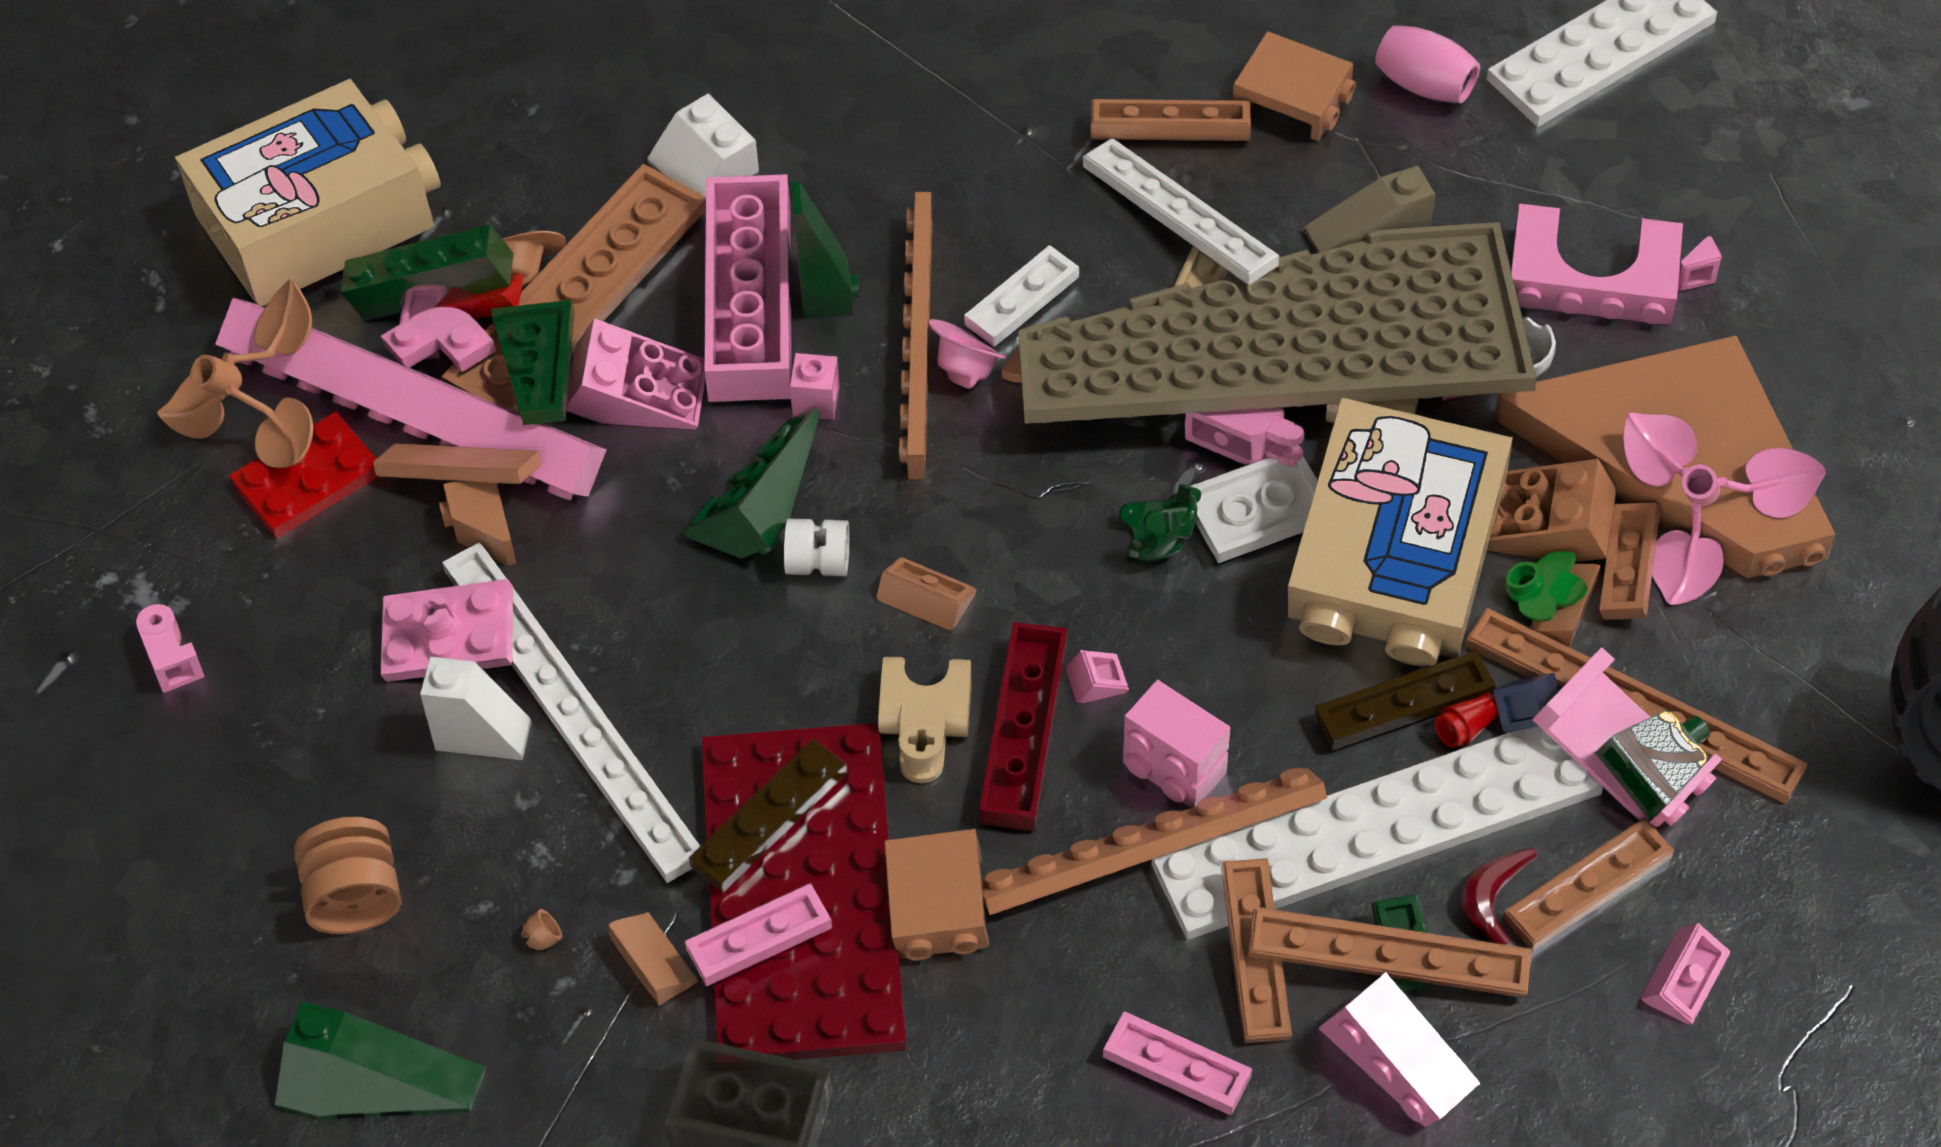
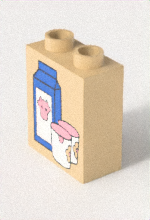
M351 79L175 157L196 218L253 301L261 307L267 305L275 293L289 279L296 282L301 289L344 269L345 260L383 251L435 227L426 194L440 188L441 184L432 159L420 143L404 150L401 145L406 143L405 132L392 105L386 99L370 105Z
M1341 398L1288 584V617L1301 620L1299 630L1305 636L1315 641L1330 645H1346L1350 643L1352 633L1386 641L1385 652L1389 656L1414 666L1427 667L1435 665L1438 655L1451 658L1458 657L1508 472L1512 437Z

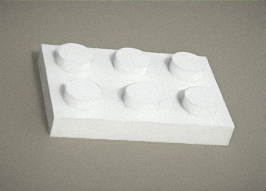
M1269 457L1190 486L1201 491V499L1197 502L1198 510L1195 523L1218 563L1304 531L1318 482L1304 457H1302V461H1298V466L1295 465L1294 467L1284 466L1283 463L1279 464L1282 461Z

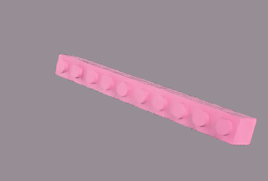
M232 298L215 344L230 350L229 354L232 355L265 351V349L258 347L255 342L256 325L265 308L251 302ZM311 328L308 339L296 353L286 356L276 352L273 358L255 360L264 364L262 372L282 380H286L288 375L299 379L297 387L318 395H321L322 390L334 394L333 402L356 410L358 404L370 409L367 416L391 425L393 419L405 423L403 431L426 440L429 434L440 438L439 446L539 451L541 465L523 482L535 485L537 479L550 484L548 492L564 499L571 500L573 494L589 496L607 450L546 424L523 425L520 413L314 328ZM253 361L240 362V363H243V364H246V365L251 366V364H252Z

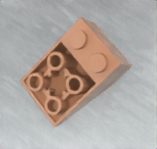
M1599 459L1508 471L1487 550L1541 559L1553 552H1573L1576 555L1575 562L1607 558L1616 488Z

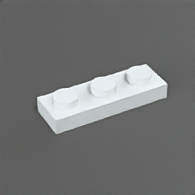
M1049 245L964 315L965 326L991 346H997L1078 279L1079 266Z

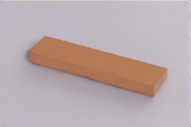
M395 443L378 457L373 464L376 475L382 477L521 484L539 468L541 459L539 451Z
M1643 818L1506 909L1503 914V920L1533 952L1671 859L1674 849Z
M1268 858L1222 861L1221 874L1243 1044L1288 1041L1292 1037L1282 961L1247 956L1254 907L1275 910Z

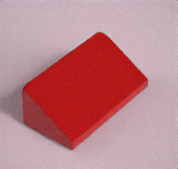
M521 273L511 274L510 286L475 295L459 287L450 288L435 308H457L476 320L492 316L490 309L519 306L523 275Z

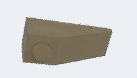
M1414 166L1380 177L1305 225L1304 232L1315 252L1320 253L1367 240V233L1376 230L1431 226L1435 193L1419 166Z

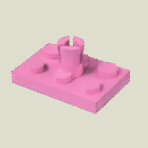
M508 579L383 596L381 676L387 682L425 677L430 657L475 661L481 669L512 665L513 585Z

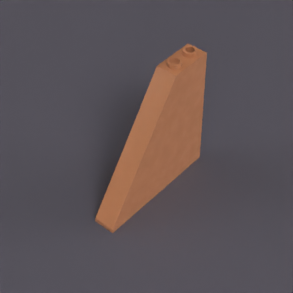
M1737 335L1536 382L1535 391L1499 393L1495 412L1498 423L1562 463L1599 459L1616 488V497L1627 504L1656 502L1660 511L1659 524L1670 531L1681 530L1690 536L1692 534V502L1688 500L1682 488V477L1675 473L1673 479L1667 485L1655 487L1638 479L1628 464L1623 438L1625 422L1629 413L1670 415L1683 420L1693 429L1697 440L1695 458L1691 463L1683 466V468H1690L1698 464L1706 465L1715 472L1717 478L1726 477L1727 480L1742 484H1751L1746 474V464L1755 454L1771 448L1793 450ZM1725 487L1720 488V494L1712 504L1702 506L1701 531L1699 538H1711L1717 541L1722 548L1724 564L1746 578L1759 575L1772 576L1778 574L1783 569L1800 565H1816L1828 559L1835 537V532L1816 494H1814L1809 504L1801 512L1783 519L1772 518L1761 513L1753 503V492L1745 493Z

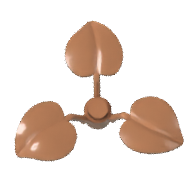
M289 279L275 293L258 320L255 330V342L258 347L265 349V351L239 355L224 353L222 360L210 355H202L195 360L191 367L190 376L179 386L170 401L157 412L158 416L169 427L180 434L192 438L201 439L212 435L224 419V407L221 401L227 395H231L263 412L268 417L259 426L255 437L256 453L263 463L274 468H287L296 466L304 458L313 436V421L308 408L299 400L287 397L281 400L275 411H273L270 407L238 390L242 383V375L236 365H234L239 362L270 359L275 356L276 352L289 356L296 353L304 345L311 332L312 315L298 284Z

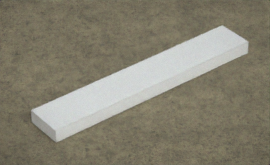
M1113 138L1083 156L1084 168L1248 285L1279 266V255Z

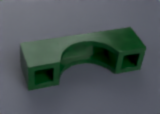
M489 224L345 260L340 293L364 321L400 313L403 294L412 287L421 284H450L462 288L473 295L508 287L511 281L514 253L492 225Z

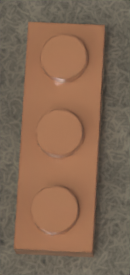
M1656 502L1614 504L1599 609L1603 620L1647 618L1660 511Z

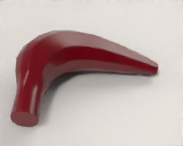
M1534 848L1517 850L1489 860L1475 869L1464 882L1462 909L1467 918L1484 933L1489 943L1508 946L1512 944L1495 918V898L1507 882L1538 856Z

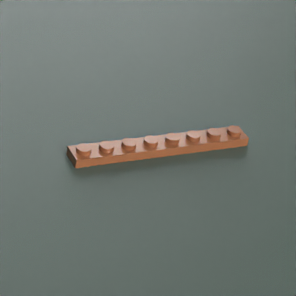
M915 192V208H907V233H914V240H906V264H913V272H905V296H912V304H904V329H911V337H903L902 348L903 362H910V370H902L901 377L902 395H909V403H901L900 408L901 429H908V437H900L899 460L900 463H908V480H925L932 200L931 192Z
M1308 768L1289 769L1281 773L1280 777L1265 783L1253 782L1245 784L1236 793L1224 797L1214 796L1202 799L1197 803V806L1181 812L1168 811L1161 813L1155 817L1154 821L1140 826L1128 825L1120 827L1111 836L1096 841H1079L1073 844L1070 850L1056 855L1044 854L1030 859L1028 864L1012 870L999 869L992 871L985 876V879L981 880L984 909L989 915L1327 799L1324 782Z

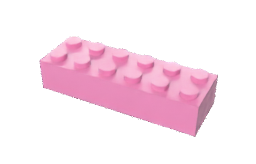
M787 175L706 177L705 379L708 402L791 399V248Z

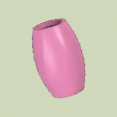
M1392 26L1383 37L1375 59L1376 66L1393 82L1414 94L1439 102L1463 103L1473 90L1480 71L1479 62L1454 41L1433 31L1410 26Z

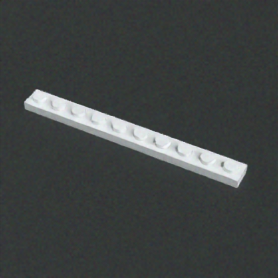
M480 542L442 562L445 573L455 586L506 579ZM513 588L512 667L666 883L693 869L690 867L689 856L700 845Z

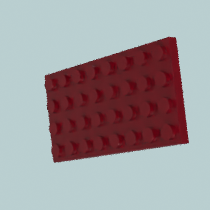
M878 722L702 737L707 839L812 739L845 762L847 767V773L724 892L709 882L712 928L810 883L830 916L832 923L831 929L715 982L720 1066L907 1050L899 950L895 949L891 931L885 840H889Z

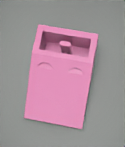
M594 318L575 346L568 385L566 411L601 424L696 430L699 423L705 386V359Z

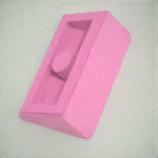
M1699 923L1679 928L1640 999L1649 1006L1688 1025L1693 1024L1731 951Z

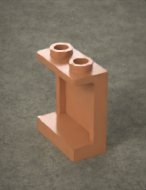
M1267 31L1234 83L1233 101H1250V109L1256 103L1309 123L1312 126L1311 139L1319 141L1326 129L1331 131L1334 128L1339 116L1340 106L1342 103L1348 104L1354 94L1356 81L1352 80L1353 63Z
M969 829L885 840L892 940L895 949L899 950V958L924 960L933 954L949 952L970 954L980 948L989 947L980 867H982V857L976 830Z

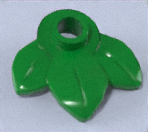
M1565 551L1549 553L1536 564L1533 562H1521L1514 565L1508 571L1505 589L1509 597L1513 601L1518 602L1522 615L1536 622L1550 621L1555 615L1557 606L1567 607L1573 605L1588 592L1586 583L1577 575L1569 572L1576 560L1575 553Z

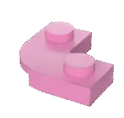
M437 307L420 312L381 336L385 348L401 365L408 368L441 349L459 370L463 372L497 351L493 339L469 314L452 307Z

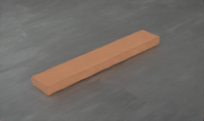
M1254 907L1247 956L1378 976L1386 973L1391 978L1525 998L1528 993L1532 949Z

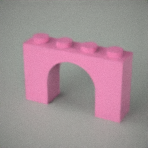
M1519 203L1510 269L1520 307L1561 311L1567 314L1576 313L1600 316L1607 319L1640 321L1648 324L1671 325L1677 302L1683 223L1642 218L1633 265L1617 275L1594 277L1582 274L1565 263L1558 252L1557 233L1560 208Z

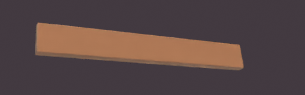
M1486 608L1473 628L1465 646L1470 650H1477L1479 654L1525 677L1555 673L1559 691L1591 659L1489 608ZM1609 666L1604 670L1603 673L1650 717L1669 710L1673 712L1681 723L1694 715L1703 719L1709 727L1710 737L1699 745L1707 754L1708 759L1715 753L1722 759L1714 768L1715 770L1784 804L1788 803L1804 775L1808 763Z

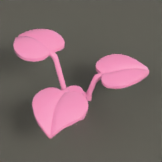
M1629 413L1626 418L1623 438L1624 449L1628 464L1635 476L1648 485L1662 487L1667 485L1673 479L1675 473L1682 477V488L1688 500L1692 502L1691 536L1684 531L1674 530L1665 533L1656 540L1652 577L1661 590L1666 602L1670 605H1681L1699 598L1716 583L1722 572L1724 556L1720 544L1711 538H1699L1701 531L1702 506L1712 504L1718 498L1720 488L1725 487L1745 493L1753 492V503L1761 513L1772 518L1783 519L1798 514L1809 504L1826 474L1825 467L1807 454L1791 449L1771 448L1755 454L1747 462L1746 474L1751 484L1730 481L1726 477L1717 478L1715 472L1706 465L1698 464L1690 468H1683V466L1693 461L1697 453V440L1694 431L1683 420L1670 415Z

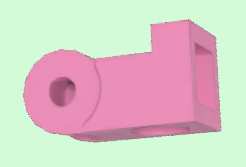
M154 604L144 608L138 614L136 624L162 692L165 693L204 678L205 676L192 642L179 646L182 637L173 611L162 604Z

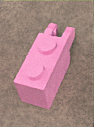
M1282 408L1185 413L1186 440L1246 466L1269 457L1282 461L1279 464L1283 463L1284 466L1287 465L1288 467L1298 466V461H1302L1303 449H1301L1299 444H1302V441H1304V430L1298 424L1294 425L1293 422L1284 419V409Z

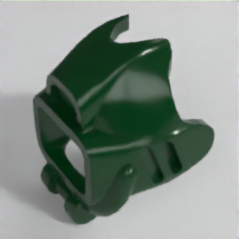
M1180 484L1178 492L1167 500L1139 501L1124 504L1120 508L1119 517L1133 531V541L1128 546L1127 556L1138 558V560L1153 561L1178 553L1182 548L1184 539H1189L1192 535L1197 517V502L1201 499V491L1198 488Z

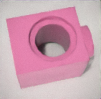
M796 353L790 383L793 417L816 407L820 413L819 419L834 420L840 387L836 356Z

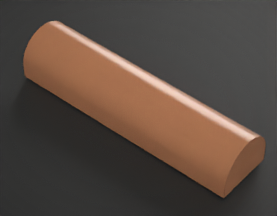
M1091 100V140H1110L1113 138L1114 140L1250 141V101Z

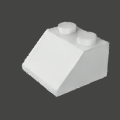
M709 94L675 113L647 158L648 164L654 170L705 197L706 177L752 176L759 172L756 140Z

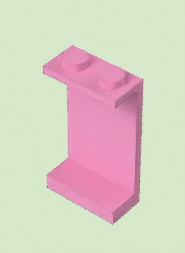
M1601 647L1532 720L1578 764L1587 769L1588 773L1639 821L1645 818L1654 829L1664 821L1672 826L1689 809L1684 800L1691 793L1699 797L1715 781L1716 777L1711 771L1722 759L1716 753L1709 758L1676 797L1649 820L1595 754L1614 734L1650 718L1646 712L1603 673L1615 659Z

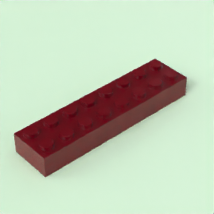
M1013 622L979 807V824L1035 831L1067 648V628Z

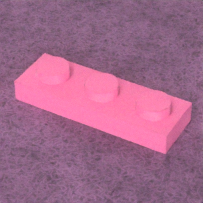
M810 883L686 940L685 944L686 950L703 982L708 986L831 929L832 923L830 916Z
M1125 1011L1103 1049V1058L1229 1115L1233 1114L1252 1075V1068Z

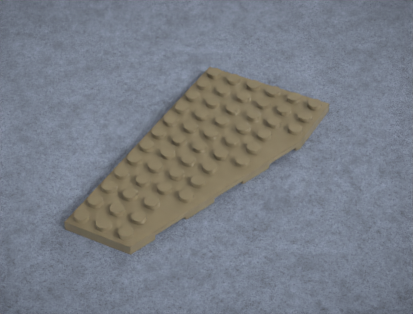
M1500 222L1376 230L1367 233V240L1311 255L1308 250L1279 257V266L1250 285L1237 276L1191 288L1189 283L1129 299L1130 306L1072 322H1070L1068 317H1063L1018 330L1025 423H1049L1119 417L1132 418L1136 416L1176 415L1181 413L1291 406L1303 407L1306 405L1340 404L1341 398L1369 402L1535 391L1536 375Z

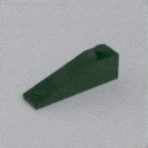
M800 181L791 182L804 319L853 315L852 298H860L858 274H849L847 255Z
M816 407L788 419L755 452L758 459L749 463L742 470L736 471L728 479L733 487L727 490L719 499L716 496H712L699 509L682 531L685 536L738 558H744L756 552L763 555L776 547L781 540L778 535L786 526L787 519L791 516L819 421L820 413Z
M301 1001L284 1041L275 1106L276 1109L319 1120L337 1119V1115L364 1113L366 1118L381 1117L382 1112L410 1111L413 1115L470 1112L486 1069L485 1066L352 1014Z

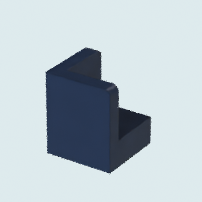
M1555 673L1514 680L1493 690L1503 733L1539 727L1532 719L1559 692Z

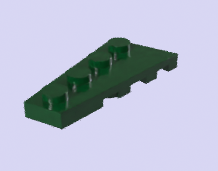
M572 299L490 309L523 425L565 421L575 317Z

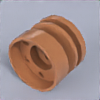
M341 817L313 826L297 838L293 850L298 865L297 873L302 884L300 890L308 925L317 931L325 933L353 934L375 928L387 922L398 913L402 904L395 868L392 867L394 858L387 827L377 820L365 817Z

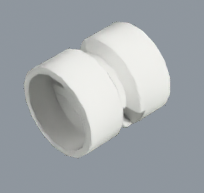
M788 518L784 542L785 573L810 575L814 569H819L822 576H847L850 539L848 520H824L820 526H815L812 519Z

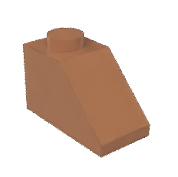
M454 481L443 484L447 501L439 502L445 527L454 526L457 542L469 548L480 542L492 559L507 566L516 564L497 484L471 481Z

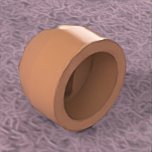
M539 909L523 924L522 937L529 938L526 944L534 950H544L562 939V932L558 923L543 909Z

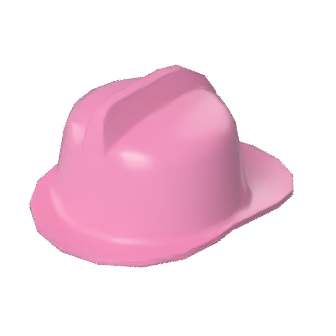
M937 319L929 320L928 325L940 336L938 366L946 371L948 378L955 384L968 389L972 388L977 380L982 381L989 376L999 357L1006 358L1005 355L996 352L978 336L961 327Z

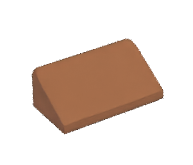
M901 557L882 572L877 599L882 603L944 629L952 630L960 621L975 596L977 589Z
M1574 564L1569 572L1577 575L1586 583L1588 587L1586 595L1573 605L1567 607L1557 606L1555 615L1550 621H1532L1530 629L1570 647L1597 583L1600 566L1595 564Z
M649 912L615 920L607 925L611 941L658 1006L698 983L693 972Z

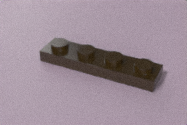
M1476 650L1315 705L1314 715L1332 750L1439 714L1444 707L1480 697L1485 693L1494 695L1493 690L1496 688V684Z
M812 739L689 856L690 867L720 891L724 892L847 773L846 763Z

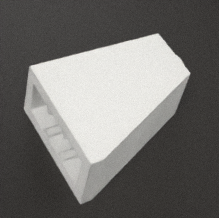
M430 657L420 695L435 750L523 760L531 726L530 717L475 661Z

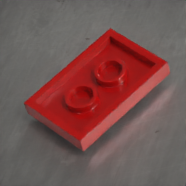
M337 412L332 413L313 425L310 447L304 458L296 466L274 468L263 463L258 457L229 475L232 486L276 539L380 476L376 475L373 464L376 457Z

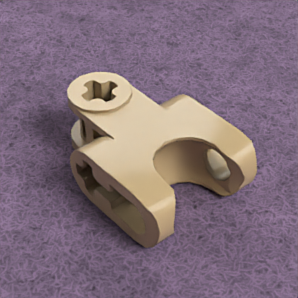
M884 657L881 674L878 731L880 734H899L900 769L904 777L911 782L919 784L930 783L942 774L946 736L968 737L971 661L963 659L950 660L948 672L941 682L923 686L909 680L905 673V659L903 657Z

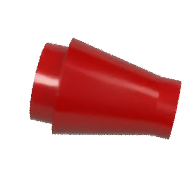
M1485 693L1480 697L1444 707L1440 711V715L1435 719V730L1441 741L1451 748L1468 746L1493 719L1499 716L1494 695Z

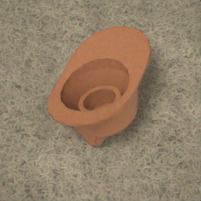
M532 231L502 238L514 253L511 274L521 273L523 275L522 287L530 283L538 274L542 258L559 252L566 244L563 235L552 231Z

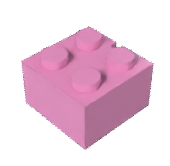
M1157 679L1125 715L1123 763L1138 778H1147L1161 787L1165 795L1177 803L1183 802L1191 808L1195 807L1200 800L1206 798L1227 774L1228 752L1226 751L1229 748L1230 726Z

